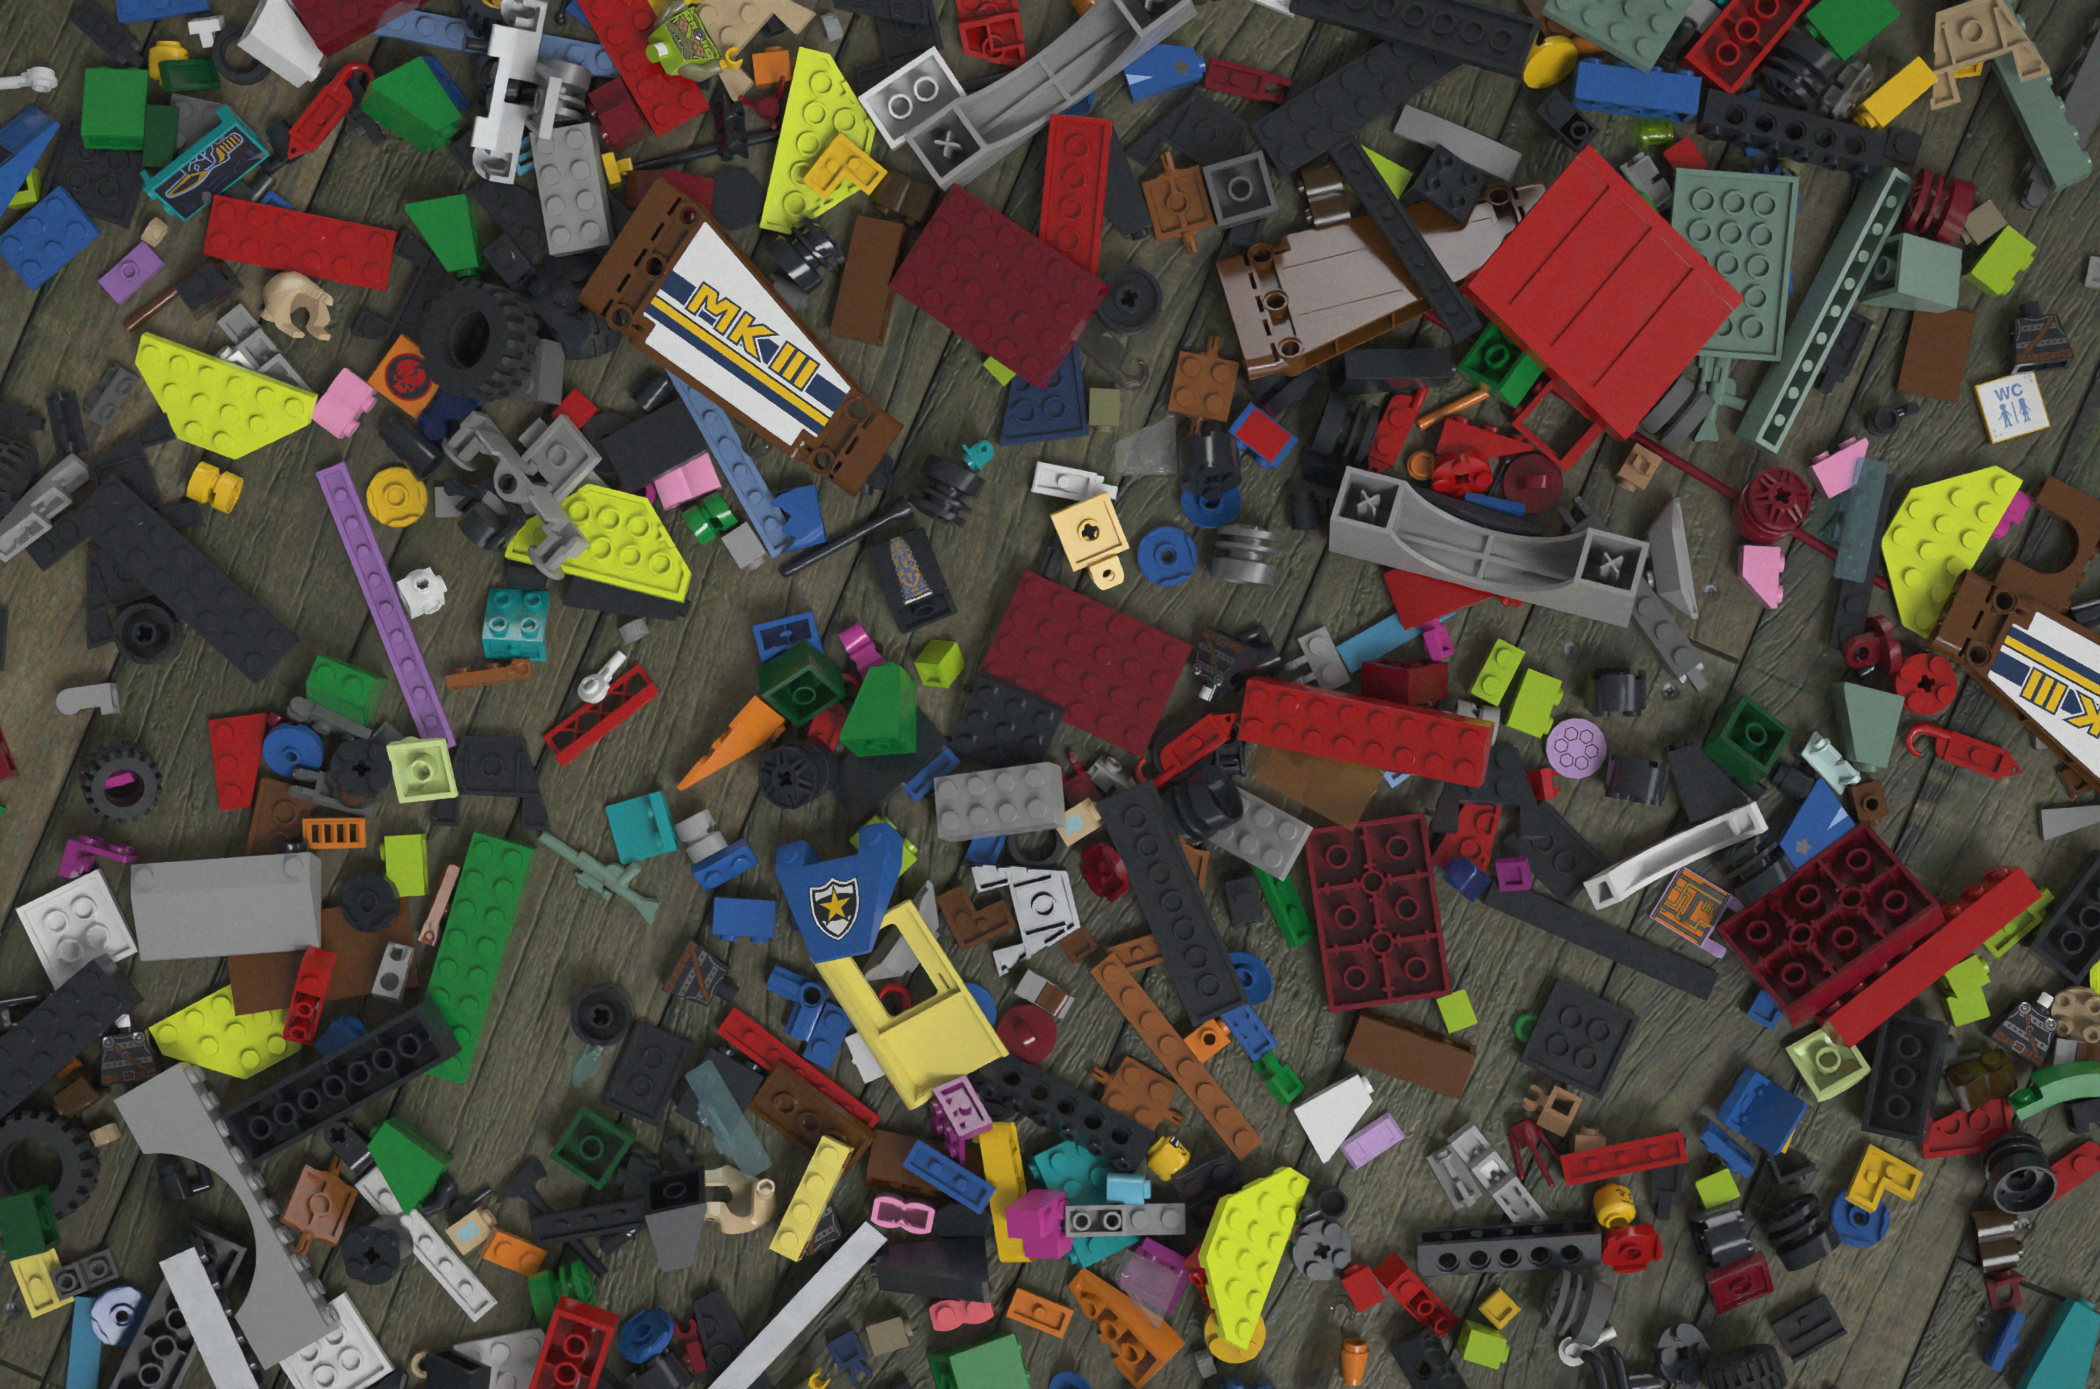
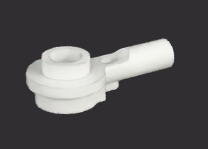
M46 67L27 69V72L21 73V76L0 77V90L31 86L34 91L49 92L52 88L57 87L58 84L55 71Z
M617 650L598 674H591L581 681L578 687L579 697L583 701L593 704L603 700L610 688L608 683L612 679L613 673L627 657Z
M1612 1325L1603 1329L1598 1341L1592 1347L1573 1341L1571 1336H1567L1559 1344V1357L1568 1366L1581 1365L1584 1363L1580 1359L1581 1351L1590 1350L1617 1337V1334Z

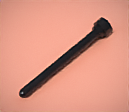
M902 495L893 500L894 504L889 506V510L782 567L780 570L781 576L789 578L894 520L897 522L903 520L905 522L915 515L905 496Z

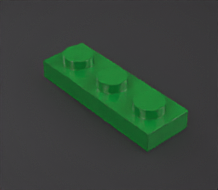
M1252 865L1288 948L1297 947L1316 937L1289 873L1285 880L1282 881Z

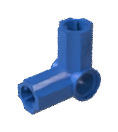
M776 964L766 989L796 1002L784 1032L791 1037L809 1042L823 1005L829 997V988L820 979L809 978ZM808 987H816L820 991L819 1001L814 1002L807 997Z

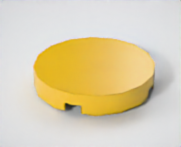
M1561 35L1551 36L1544 39L1546 43L1540 46L1534 45L1522 76L1523 81L1528 87L1534 89L1550 87L1560 82L1572 71L1578 60V50L1569 38Z
M389 467L378 472L371 481L370 486H368L366 492L367 506L372 516L382 524L394 528L407 527L417 522L425 513L428 504V490L424 481L417 482L408 469Z

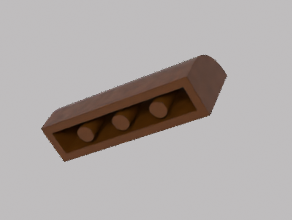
M857 215L829 334L846 340L883 348L896 293L888 285L903 263L910 229L904 224Z
M1360 1008L1347 1042L1344 1059L1459 1099L1476 1058V1046L1370 1008Z
M875 1129L877 1136L872 1143L865 1185L940 1200L947 1199V1201H952L954 1199L902 1166L918 1139L948 1157L943 1142ZM965 1147V1164L962 1166L986 1181L981 1150Z

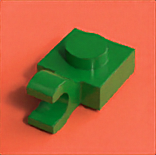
M1271 1051L1252 1063L1256 1072L1268 1077L1264 1084L1281 1107L1289 1104L1305 1089L1289 1065L1285 1064L1281 1067L1276 1056Z

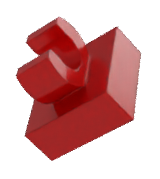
M1550 768L1526 771L1536 801L1555 798V794L1560 792V787L1553 788L1552 777L1557 776L1556 771H1550Z

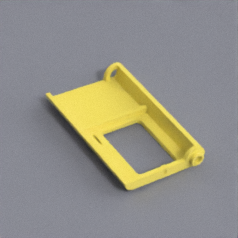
M908 899L886 911L880 929L889 924H894L898 927L936 986L937 994L897 1016H891L852 957L818 964L813 962V964L907 1109L913 1110L932 1097L933 1088L967 1075L999 1057H1006L1009 1055V1052L911 899Z

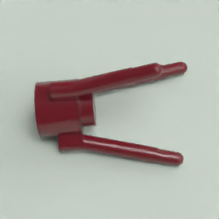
M780 76L773 97H762L756 103L743 95L738 96V100L751 110L756 111L760 120L769 123L772 130L776 129V121L781 115L779 102L782 100L785 76Z
M1531 1117L1509 1126L1511 1134L1507 1135L1512 1145L1519 1179L1522 1180L1525 1177L1518 1145L1520 1143L1522 1148L1529 1146L1548 1186L1553 1187L1554 1182L1535 1145L1539 1141L1537 1136L1562 1166L1561 1154L1543 1133L1541 1127L1536 1124L1537 1122H1533Z

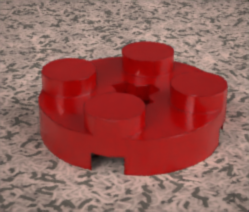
M1464 449L1465 454L1455 455L1454 451H1450L1441 455L1431 466L1430 479L1432 489L1436 493L1461 501L1464 500L1466 492L1481 494L1493 482L1488 458L1481 452L1472 449Z
M1649 1223L1639 1226H1612L1606 1230V1237L1601 1242L1603 1264L1606 1267L1607 1264L1613 1266V1271L1618 1273L1643 1271L1648 1268V1262L1655 1259L1656 1263L1663 1253L1660 1236L1655 1232L1654 1226Z

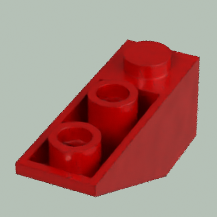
M1453 415L1452 419L1446 418L1443 420L1433 455L1440 457L1450 451H1454L1455 455L1465 454L1464 449H1472L1481 452L1488 459L1528 453L1533 450L1534 446L1527 444L1528 439L1523 436L1510 434L1508 438L1499 435V429L1482 424L1481 428L1469 425V419Z
M308 946L297 975L282 1035L283 1039L312 1046L338 958L337 953Z
M1394 1251L1372 1271L1385 1289L1423 1327L1430 1324L1440 1339L1460 1321Z

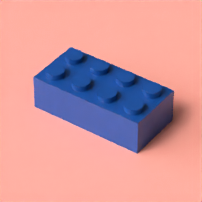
M1584 58V62L1579 61L1571 71L1567 99L1578 110L1687 124L1697 115L1702 77H1695L1692 71L1676 70L1675 74L1664 73L1663 68L1653 66L1650 73L1646 74L1639 69H1634L1627 62H1615L1614 66L1604 65L1601 59Z

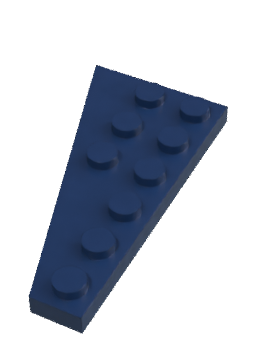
M1078 339L1045 390L1036 388L1017 374L1012 378L999 447L1089 436Z

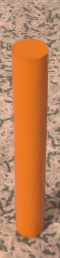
M1477 389L1417 419L1416 422L1422 431L1491 395Z

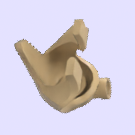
M296 271L279 273L266 284L263 289L265 308L261 310L260 317L267 321L275 322L279 330L287 333L292 338H303L305 334L292 324L290 314L299 307H306L310 316L306 325L307 331L319 340L330 339L331 334L324 328L330 322V315L326 305L333 306L334 300L332 296L307 276Z
M725 1165L715 1170H705L706 1186L727 1185L732 1193V1201L728 1204H725V1202H707L704 1220L720 1222L721 1231L725 1234L750 1232L770 1222L777 1206L775 1184L772 1180H760L730 1165Z

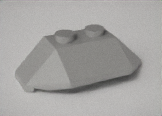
M1680 497L1667 501L1643 534V541L1650 543L1646 557L1649 570L1645 571V580L1662 602L1687 620L1699 618L1681 502Z
M928 879L912 902L935 938L938 939L940 933L936 930L940 923L934 882ZM894 925L861 969V972L867 981L903 976L906 970L912 973L920 962L898 927Z

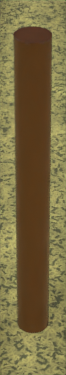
M207 257L127 320L123 326L131 334L179 296L175 288L177 284L207 263L223 262L225 259Z

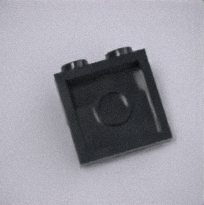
M1224 1146L1185 1165L1176 1173L1170 1174L1198 1229L1204 1225L1209 1227L1221 1197L1227 1194H1234L1242 1190V1187L1245 1185Z

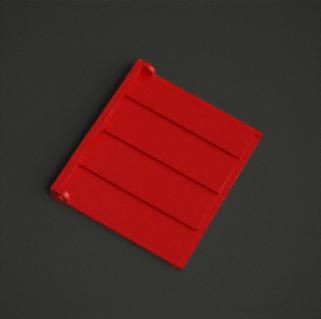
M1589 144L1584 145L1480 268L1471 271L1458 288L1615 441L1627 440L1633 434L1639 422L1730 313L1744 300V297Z

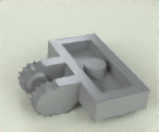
M1325 626L1298 638L1297 641L1304 655L1283 665L1285 671H1291L1298 668L1299 665L1308 662L1312 673L1294 679L1293 683L1305 684L1316 679L1319 688L1333 690L1351 681Z

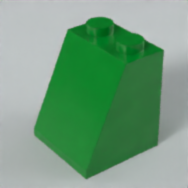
M421 56L370 82L359 105L362 112L424 154L433 149L438 152L446 148L451 143V137L458 131L457 126L462 118Z
M466 194L404 204L405 211L447 272L457 279H462V281L480 280V275L487 274L485 257L481 253L483 245L476 206L470 197Z
M317 655L306 682L307 699L369 728L388 679L336 657Z
M883 662L878 667L869 668L841 730L840 741L857 757L916 752L917 682L898 663Z
M397 1115L389 1120L384 1118L381 1122L379 1121L368 1135L372 1139L367 1146L370 1154L402 1211L407 1215L411 1214L422 1204L452 1163L454 1157Z
M1001 1332L927 1354L936 1389H1030V1374L1027 1368L1023 1366L1020 1355L1022 1354V1346L1014 1333Z

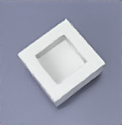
M224 15L195 18L188 22L190 35L199 34L203 48L213 47L214 41L218 36L217 31L226 27Z

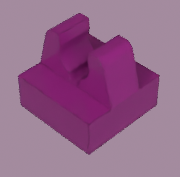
M1510 856L1497 859L1495 866L1500 892L1530 890L1532 880L1528 857Z

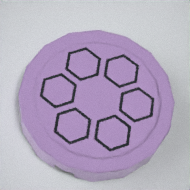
M1572 718L1559 722L1551 729L1546 738L1545 752L1547 761L1554 771L1567 778L1580 779L1592 775L1601 767L1606 757L1607 745L1603 733L1595 724L1586 719Z

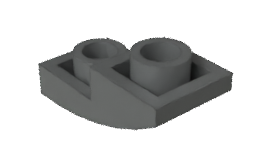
M112 1247L49 1272L59 1301L123 1275Z

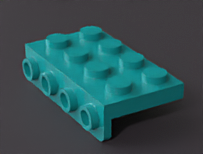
M1066 1140L1027 1157L1029 1163L1026 1165L1027 1172L1032 1181H1037L1040 1189L1065 1190L1066 1201L1069 1203V1206L1107 1204V1176L1112 1171L1107 1160L1102 1157L1094 1156L1087 1149ZM1140 1235L1073 1237L1072 1249L1065 1254V1257L1070 1265L1074 1264L1076 1268L1084 1269L1142 1239Z

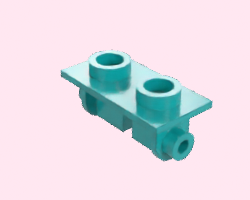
M982 440L970 449L964 444L962 447L965 453L961 455L962 459L972 472L978 469L983 474L982 466L989 462L994 455L992 444Z

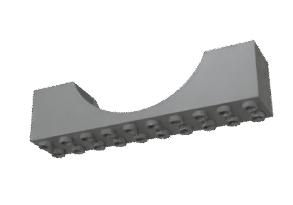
M1097 0L1073 26L1032 59L993 84L971 95L953 100L904 137L940 188L948 193L954 183L964 187L1050 124L1051 114L1062 115L1198 15L1191 0Z
M1350 466L1346 467L1330 518L1329 551L1625 628H1628L1650 545L1648 542L1589 527L1581 532L1559 537H1528L1490 530L1456 518L1435 507L1421 497L1405 480Z
M189 1062L178 1063L115 1099L114 1102L143 1154L165 1153L195 1160L220 1175L243 1202L254 1230L256 1266L249 1293L234 1317L264 1370H267L340 1327L338 1321L341 1318L333 1304L327 1305L323 1294L326 1293L324 1286L317 1277L313 1279L308 1267L311 1265L307 1256L299 1254L300 1252H295L294 1249L296 1247L293 1241L296 1238L292 1229L279 1222L278 1214L281 1211L278 1204L272 1197L268 1199L263 1190L266 1186L264 1179L257 1170L253 1172L222 1119L218 1109L221 1107L220 1101L213 1091L208 1092L203 1081L206 1080L202 1069L198 1064L194 1066Z

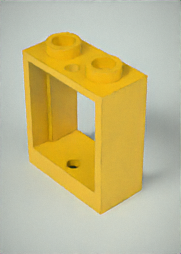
M1918 56L1850 114L1853 118V125L1879 131L1938 81L1939 78Z

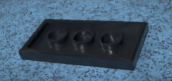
M916 705L915 753L857 757L851 752L837 765V777L829 791L854 821L861 825L951 744Z

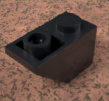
M1557 89L1530 116L1553 139L1577 154L1584 145H1587L1600 132Z

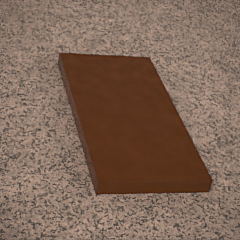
M407 896L400 897L399 913L392 925L381 932L375 933L355 930L345 920L341 906L321 909V949L338 954L325 1002L372 995L371 992L385 950L390 941L414 947L413 959L404 989L420 987ZM306 951L227 956L235 1016L289 1008L300 964Z

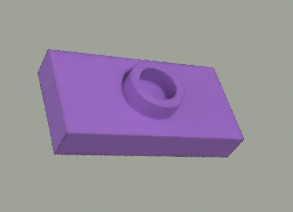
M142 241L98 282L118 304L122 305L166 264L146 242Z

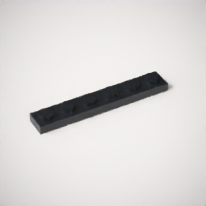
M1863 469L1827 645L1828 649L1842 651V647L1848 639L1864 634L1895 479L1894 474L1870 469ZM1861 647L1856 649L1853 654H1860Z

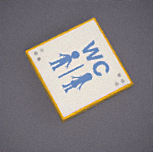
M2035 373L2009 375L1972 387L1990 445L2051 427Z

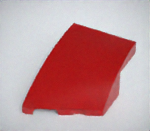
M956 0L959 16L958 25L965 55L982 58L995 64H1002L1016 69L1028 61L1018 0Z
M1397 568L1383 574L1404 631L1411 630L1434 619L1445 617L1465 607L1474 606L1495 596V594Z

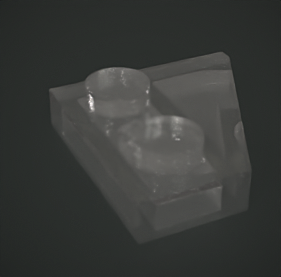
M1170 414L1151 427L1147 426L1132 437H1126L1115 443L1116 476L1177 474L1175 414Z
M1126 1249L1113 1280L1129 1295L1135 1307L1139 1308L1151 1322L1150 1325L1158 1330L1181 1276L1167 1267Z

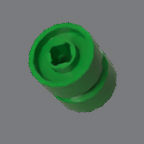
M717 490L702 499L703 505L698 506L694 504L681 513L685 522L703 546L717 537V531H727L738 523L736 516Z

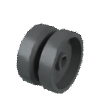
M1684 373L1674 380L1638 424L1647 433L1651 434L1657 432L1667 423L1668 425L1659 436V443L1669 452L1673 451L1687 438L1715 404V400L1704 391L1695 394L1686 402V399L1694 389L1695 383Z

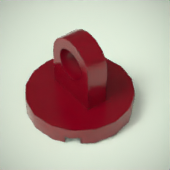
M1528 454L1520 456L1508 466L1503 474L1502 490L1506 500L1526 504L1524 514L1535 515L1546 512L1556 505L1562 495L1564 481L1561 470L1554 461L1544 455Z
M1882 614L1869 617L1866 621L1865 633L1854 636L1844 643L1841 654L1851 667L1861 668L1874 664L1883 676L1899 671L1902 663L1901 646L1898 640L1893 641L1891 634L1895 633V628L1890 620ZM1864 647L1862 653L1852 657L1856 649Z
M1099 841L1085 847L1081 854V860L1084 859L1085 864L1082 867V873L1094 894L1100 898L1106 897V901L1109 902L1125 896L1128 890L1129 878L1126 867L1116 848L1113 849L1108 844Z
M1019 1004L1009 1009L1002 1016L997 1028V1035L1009 1054L1028 1064H1036L1046 1059L1053 1051L1057 1041V1028L1052 1016L1043 1008L1032 1004Z

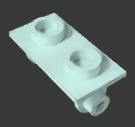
M1814 732L1801 755L1841 795L1848 784L1855 786L1861 781L1860 772L1841 758L1842 755L1830 744L1831 741L1828 738L1824 739L1817 732Z

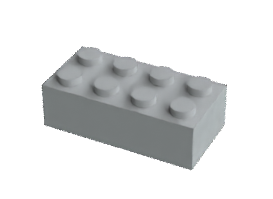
M588 122L552 129L551 140L538 138L533 132L529 133L549 254L554 257H562L611 248L615 242L596 126Z
M1051 762L934 778L939 839L958 842L1066 827L1061 766Z

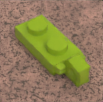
M2042 887L2039 890L2042 894L2039 900L1982 944L1995 959L2001 957L2044 920L2042 917L2046 912L2043 908L2055 898L2047 888Z

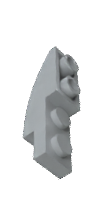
M1185 1203L1065 1206V1237L1186 1234Z

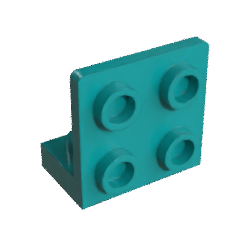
M489 589L482 634L486 659H530V661L546 662L548 650L545 631L550 603L549 591Z
M664 790L606 807V813L621 864L625 865L633 861L681 849L673 827L674 823Z

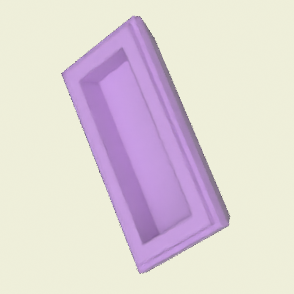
M1388 1111L1343 1141L1339 1147L1354 1170H1357L1405 1138V1135Z

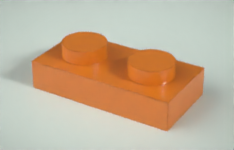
M493 1227L479 1254L483 1259L529 1277L530 1274L537 1272L548 1251L542 1246L536 1247L535 1243Z
M1017 1286L1006 1317L1063 1339L1074 1309Z

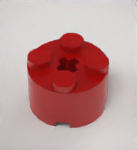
M1931 653L1911 654L1902 658L1899 671L1888 676L1887 689L1888 693L1905 697L1902 710L1911 714H1933L1946 708L1955 699L1957 679L1952 666L1944 657ZM1922 679L1926 680V685L1923 688H1918L1917 683L1921 682Z

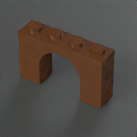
M2048 475L2041 477L2031 496L2033 500L2030 506L2057 519L2066 528L2071 542L2070 553L2066 562L2057 571L2043 574L2009 557L1999 558L1988 580L2000 587L2012 588L2018 597L2031 598L2064 615L2070 607L2072 599L2069 596L2074 587L2078 588L2086 575V572L2083 571L2088 560L2092 561L2100 548V545L2097 544L2100 539V501Z

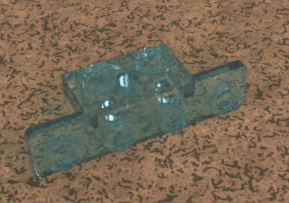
M1862 457L1858 458L1852 486L1845 490L1844 493L1839 494L1836 510L1840 511L1838 523L1833 524L1830 534V540L1834 541L1833 548L1838 549L1833 574L1835 578L1859 583L1865 581L1888 470V463Z
M708 1060L688 1072L685 1078L700 1101L697 1104L699 1110L696 1111V1114L705 1128L710 1126L715 1135L712 1141L720 1154L725 1152L728 1158L732 1156L747 1180L771 1167V1159L713 1061Z

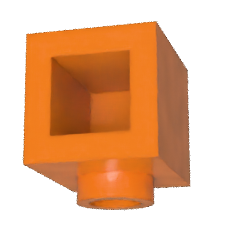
M775 46L765 48V53L752 54L755 85L758 90L777 88L780 76H785L786 78L784 87L791 85L796 58H791L789 50H783V47Z
M1218 1018L1216 1021L1211 1019L1194 1027L1182 1038L1201 1064H1203L1231 1042L1227 1036L1231 1031L1223 1020Z

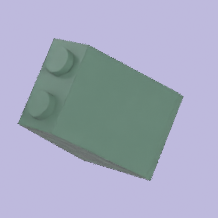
M1904 232L1888 237L1860 291L1859 303L1933 313L1956 309L1959 299L1958 290L1962 268V249Z
M1832 682L1831 694L1843 760L1852 762L1851 766L1854 769L1864 772L1876 773L1877 768L1887 769L1905 697L1848 682Z

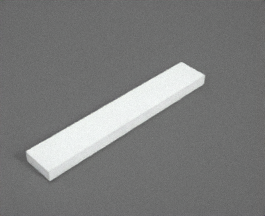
M378 1166L374 1167L354 1185L380 1215H389L402 1222L400 1225L412 1235L414 1243L413 1253L474 1322L499 1302L496 1296L418 1208L409 1215L402 1211Z

